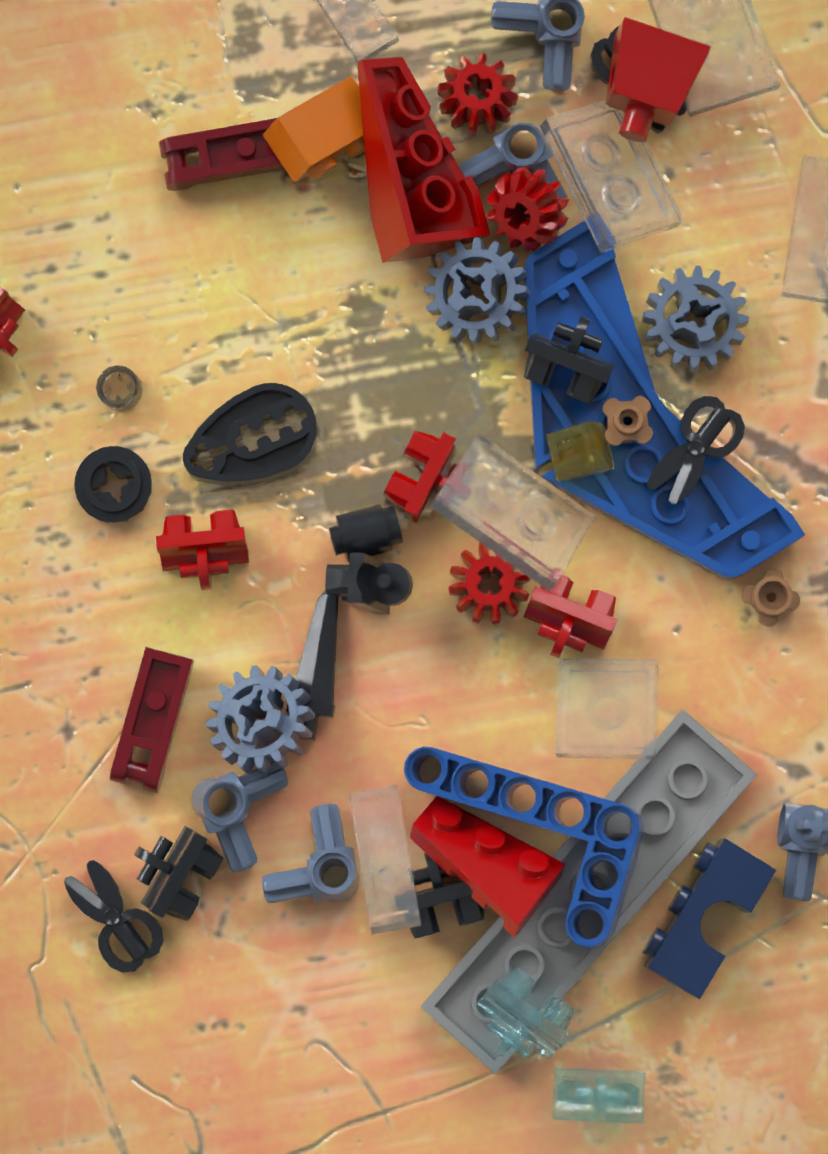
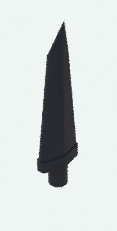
M325 591L317 600L296 675V680L299 682L297 689L303 688L311 698L303 706H308L315 713V718L304 722V726L313 733L312 737H300L299 739L312 741L316 739L319 717L333 718L335 705L333 704L339 596L327 595ZM287 703L286 712L289 713V707Z

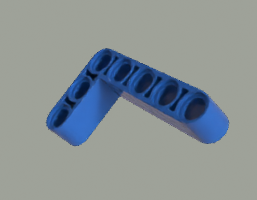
M420 747L408 755L404 765L405 777L412 787L420 791L588 841L566 916L565 927L572 941L584 947L603 945L612 938L616 930L644 832L642 817L636 810L624 804L433 747ZM436 757L441 765V774L436 781L426 784L420 777V766L427 758ZM483 771L488 779V788L482 796L472 798L467 793L466 780L473 772ZM530 785L535 791V803L530 810L519 812L512 802L513 793L519 786ZM577 799L584 809L583 818L577 825L567 827L560 820V807L566 800ZM625 813L631 819L632 831L625 840L614 841L607 833V822L614 814ZM603 861L613 863L618 872V879L615 885L608 890L598 888L592 877L595 866ZM589 909L597 911L602 916L604 922L601 934L593 939L584 936L578 926L581 914Z

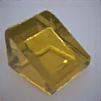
M587 421L546 435L557 482L614 469L610 446L604 437L606 430L603 423Z

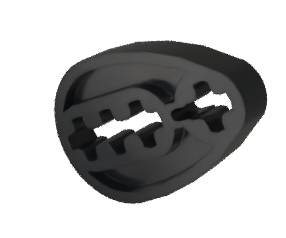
M264 383L253 386L232 397L216 409L198 427L183 451V464L193 479L224 486L255 484L288 475L302 467L315 449L318 429L314 411L307 399L289 386L278 383ZM293 409L297 415L305 413L307 418L301 421L302 429L298 432H294L290 426H286L279 430L280 439L272 442L268 436L259 438L257 440L258 449L250 452L246 445L240 447L236 445V443L242 440L241 431L250 428L253 434L261 433L264 430L263 422L265 420L272 419L275 425L281 424L286 421L285 412ZM200 448H206L209 454L228 449L212 460L214 468L205 471L202 465L193 466L192 462L198 459L197 451Z

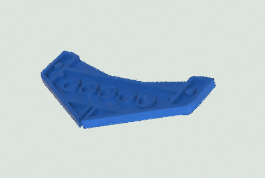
M594 214L558 236L550 244H545L532 252L524 266L528 277L524 279V286L531 291L530 296L525 298L527 340H529L533 333H537L569 346V341L553 335L557 323L561 322L576 328L581 316L591 319L586 333L603 339L598 353L581 346L579 351L614 364L607 384L602 382L600 389L590 404L566 394L575 371L559 364L555 368L548 387L530 381L535 471L574 448L577 452L575 456L542 475L541 480L722 579L738 578L800 540L805 534L789 511L774 498L770 499L724 458L713 459L705 456L700 479L692 492L677 505L670 504L668 499L679 471L654 491L646 487L648 479L659 461L667 453L687 442L680 433L681 420L663 405L655 392L617 268L616 255L609 232L597 214ZM637 396L645 397L651 404V409L647 413L648 426L653 430L651 440L646 444H638L635 441L633 443H621L619 446L610 445L604 437L607 430V416L602 411L604 403L610 398H616L621 402L633 401ZM625 417L623 419V423L625 425H631L632 419L630 417Z

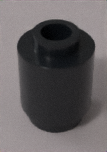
M381 504L336 515L337 526L329 527L335 555L345 554L348 563L350 562V553H365L369 556H375L393 551L392 546L403 543L394 506L382 508Z

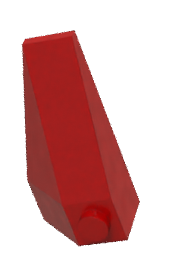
M390 57L360 60L357 63L370 217L382 263L424 258L455 248V242L460 241L465 245L472 243L474 238L485 239L490 236L479 189L471 175L466 178L464 177L451 154L456 150L448 136L442 138L429 115L431 106L404 58Z

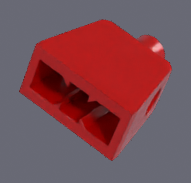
M624 17L614 38L606 104L609 107L625 112L619 134L631 141L646 142L652 121L662 125H670L700 72L711 46Z

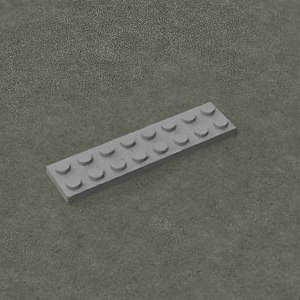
M682 709L604 797V799L624 804L636 810L642 817L644 824L643 837L612 938L603 945L584 947L573 942L567 934L565 927L566 916L588 841L570 836L552 856L565 863L561 879L516 938L503 928L504 919L499 916L423 1002L421 1008L496 1074L757 774ZM625 813L614 814L607 822V833L614 841L625 840L632 831L631 819ZM609 861L600 862L593 870V881L602 890L612 888L618 879L616 867ZM589 909L581 914L578 926L584 936L593 939L601 934L604 922L602 916L597 911Z

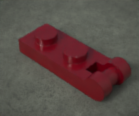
M276 118L162 139L159 141L160 154L163 159L167 160L168 171L164 174L166 188L170 191H180L198 184L285 169L263 136ZM198 152L200 164L187 166L185 156L189 153Z
M145 647L112 764L110 781L125 784L129 780L143 784L144 790L155 793L159 792L193 669V659ZM135 747L152 751L148 765L132 761Z

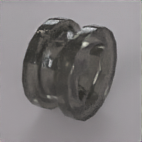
M116 365L108 367L100 374L97 379L96 390L98 397L106 406L113 410L125 411L138 404L142 398L143 387L141 380L132 370L125 366ZM123 377H128L130 381L126 387L130 391L129 395L125 399L117 395L116 400H111L109 398L113 392L109 386L111 380L117 378L122 382Z

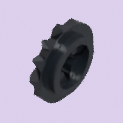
M119 446L103 447L89 454L80 464L75 476V494L81 507L88 515L107 524L127 522L139 512L144 511L145 505L152 494L151 472L144 460L132 450ZM107 467H110L112 473H115L118 479L126 478L129 480L134 478L121 487V503H118L110 492L102 493L99 491L94 493L101 490V487L108 483L106 477L108 475Z

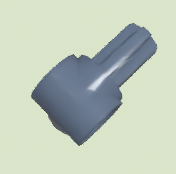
M538 0L537 4L494 2L491 9V27L495 30L535 32V40H538L540 45L545 46L544 88L551 91L569 90L571 87L573 48L581 44V28L585 18L584 8L580 1ZM554 10L567 12L572 19V28L563 31L556 29L549 20V13Z
M529 123L512 125L509 129L493 137L495 145L459 164L464 177L466 178L471 175L477 187L507 170L513 173L521 167H528L532 174L537 170L545 169L547 183L559 181L548 160L554 154L543 132L538 127ZM521 131L531 132L537 141L535 153L527 159L517 157L511 148L513 137ZM560 183L556 193L559 197L568 199Z
M276 761L271 762L269 774H264L257 768L241 776H237L232 771L218 778L204 779L193 791L191 799L193 809L202 818L207 833H216L229 867L233 872L246 870L257 862L256 853L243 824V820L248 817L247 812L251 811L250 803L288 785L285 769ZM223 788L228 795V804L221 813L213 814L209 808V799L213 792Z
M784 802L781 808L777 832L778 846H781L782 850L788 851L783 896L790 900L810 901L813 893L817 855L825 856V853L828 854V809L815 805Z
M322 804L311 809L310 815L316 852L310 855V859H307V867L263 876V893L268 903L313 896L315 903L327 900L341 903L349 900L356 894L360 877L356 867L354 849L345 846L340 810L336 804ZM343 866L348 870L346 882L336 888L325 886L323 884L325 872L330 867Z

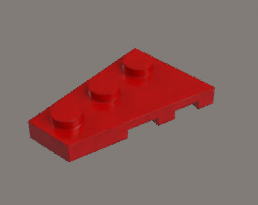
M439 796L433 799L412 824L409 838L448 875L459 876L473 890L471 897L483 909L490 906L504 919L503 928L514 938L520 933L561 879L565 863Z

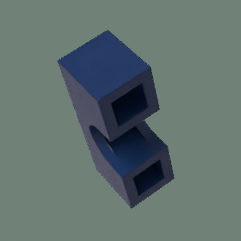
M725 838L719 839L715 846L709 842L705 845L693 868L700 871L690 889L682 885L668 907V911L674 914L665 931L658 927L655 929L642 951L643 954L648 956L644 967L697 999L702 997L725 958V955L710 947L702 936L700 924L704 912L711 905L723 901L744 913H751L776 872V869Z

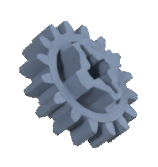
M474 238L472 249L468 250L460 241L455 242L457 254L450 257L442 251L439 256L444 263L441 269L430 267L428 270L436 279V283L425 286L424 292L436 300L427 305L426 308L432 315L442 314L438 318L436 325L443 331L453 326L451 336L459 342L465 337L466 333H468L470 341L475 345H480L482 334L487 333L496 342L499 340L498 328L504 326L510 331L515 329L514 323L510 319L513 313L525 315L527 312L518 301L519 298L530 296L531 291L526 286L519 284V282L528 277V274L523 267L513 268L518 258L512 251L502 256L503 247L497 241H493L488 250H486L485 244L480 238ZM473 262H485L481 267H465V265ZM453 278V294L448 298V288ZM466 279L482 288L485 292L484 296L489 300L488 304H485L480 298L477 299L473 296L470 286L465 282ZM507 284L506 298L503 305H501V288ZM473 315L489 316V318L482 321L472 322L464 320H469Z
M695 266L691 277H686L681 268L676 269L674 283L672 284L669 280L662 277L657 285L662 295L650 293L646 303L655 310L645 311L643 314L642 322L654 326L646 332L645 339L646 341H659L660 344L655 355L658 358L667 352L673 356L670 367L674 369L680 364L681 360L688 361L690 373H695L700 361H704L708 369L713 370L717 365L716 355L728 361L734 354L729 343L740 346L745 338L740 331L736 330V328L746 327L749 322V316L737 313V311L744 307L746 303L745 297L732 298L731 293L736 283L731 281L724 286L719 284L720 271L715 270L710 278L703 277L701 266ZM699 291L706 292L716 299L708 298L700 294ZM675 296L678 312L670 314L668 318L664 319L665 306ZM690 311L693 312L695 317L704 316L705 320L701 327L698 328L695 321L686 322ZM723 320H726L725 333L718 342H715L714 338L716 335L713 326L721 324ZM680 339L691 344L692 348L685 347L675 340Z
M257 665L252 666L250 678L245 679L238 671L233 673L235 685L230 689L228 686L220 684L218 689L224 696L222 701H210L208 705L217 713V718L206 721V726L214 733H218L210 740L211 744L217 750H223L221 757L229 764L233 765L238 761L237 766L246 773H250L254 764H256L257 769L262 773L269 774L272 761H276L283 768L287 767L286 754L292 751L297 755H301L303 750L297 744L299 738H311L313 734L304 726L305 721L315 718V713L308 706H303L311 699L309 694L303 688L297 689L299 682L292 675L288 674L283 678V673L274 666H271L266 676ZM282 695L288 703L289 716L284 715L282 712L284 702L281 700ZM232 723L237 724L239 728L236 736L240 740L239 744L234 738Z

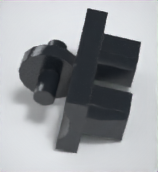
M581 316L576 328L561 322L557 323L553 335L569 341V346L537 333H533L530 336L525 351L529 352V356L526 361L524 378L548 387L555 368L559 364L575 371L566 394L590 404L600 389L602 382L607 384L614 364L579 351L581 346L598 353L603 339L586 333L591 319Z
M350 553L349 565L327 564L326 594L342 596V601L375 614H390V606L402 604L412 592V576L400 564L384 563L365 553Z
M187 826L183 827L174 845L172 841L160 836L152 852L138 846L134 855L146 863L136 879L147 886L150 885L141 904L161 918L168 914L188 921L198 906L200 897L181 885L190 870L210 880L215 876L223 861V857L206 843L207 838Z
M424 853L427 867L411 871L409 876L412 887L427 882H432L433 887L395 898L399 915H405L406 922L415 939L440 932L433 908L434 905L452 901L459 926L484 920V909L471 897L473 890L462 879L443 884L442 878L453 875H448L426 853Z

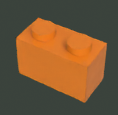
M352 75L277 117L263 134L294 183L309 174L313 180H317L338 165L335 161L338 157L347 153L350 159L365 151L359 85Z

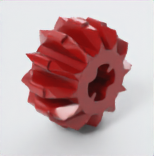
M484 52L479 54L477 64H472L470 59L463 54L459 58L460 70L451 66L444 70V77L447 82L438 84L437 89L438 96L444 99L440 103L439 110L442 115L453 114L451 127L454 130L461 127L465 122L469 123L468 133L473 137L478 132V125L483 124L486 131L492 135L496 131V120L508 123L511 119V112L508 107L517 105L518 94L511 90L516 84V78L513 74L502 75L505 66L502 60L496 61L490 67L487 66V55ZM477 89L480 95L486 94L485 99L478 100L475 94L470 95V90Z
M521 167L513 173L505 174L499 178L497 184H495L496 189L490 192L489 197L486 199L494 207L488 212L486 219L496 221L499 225L495 236L506 234L509 236L510 248H518L523 244L527 251L536 250L542 244L545 245L553 242L558 237L559 230L566 225L569 219L561 210L567 207L570 199L559 197L556 193L561 181H554L549 184L546 182L545 169L537 170L532 174L528 167Z
M479 543L478 553L480 559L477 560L468 550H464L461 553V559L469 569L460 566H452L450 569L451 576L464 582L449 586V595L458 596L466 594V597L456 605V610L459 613H463L474 605L476 609L472 617L473 623L479 624L485 610L490 611L492 625H499L501 622L499 608L502 607L510 617L514 618L518 615L519 611L511 599L520 602L528 601L530 594L526 590L516 587V585L528 583L531 580V575L529 572L513 573L521 565L523 558L518 554L513 556L508 562H505L503 558L506 555L507 546L504 544H499L496 556L493 557L489 556L487 543ZM488 573V578L490 579L493 573L500 577L497 587L499 593L491 595V590L489 589L486 595L479 591L481 585L480 575Z

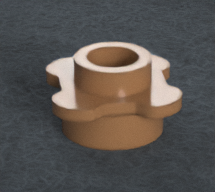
M642 396L635 397L633 401L620 402L616 398L608 399L602 408L603 414L607 416L605 440L612 446H619L621 443H633L635 441L638 444L649 442L653 436V430L648 426L647 413L651 409L650 402ZM625 417H630L632 419V424L625 425L623 423V419Z
M778 569L767 570L761 581L755 585L749 584L742 590L743 602L752 605L758 613L759 623L766 627L774 626L781 614L787 610L794 611L800 604L799 594L792 591L788 582L784 580L783 573ZM767 594H774L775 601L769 602L766 599Z

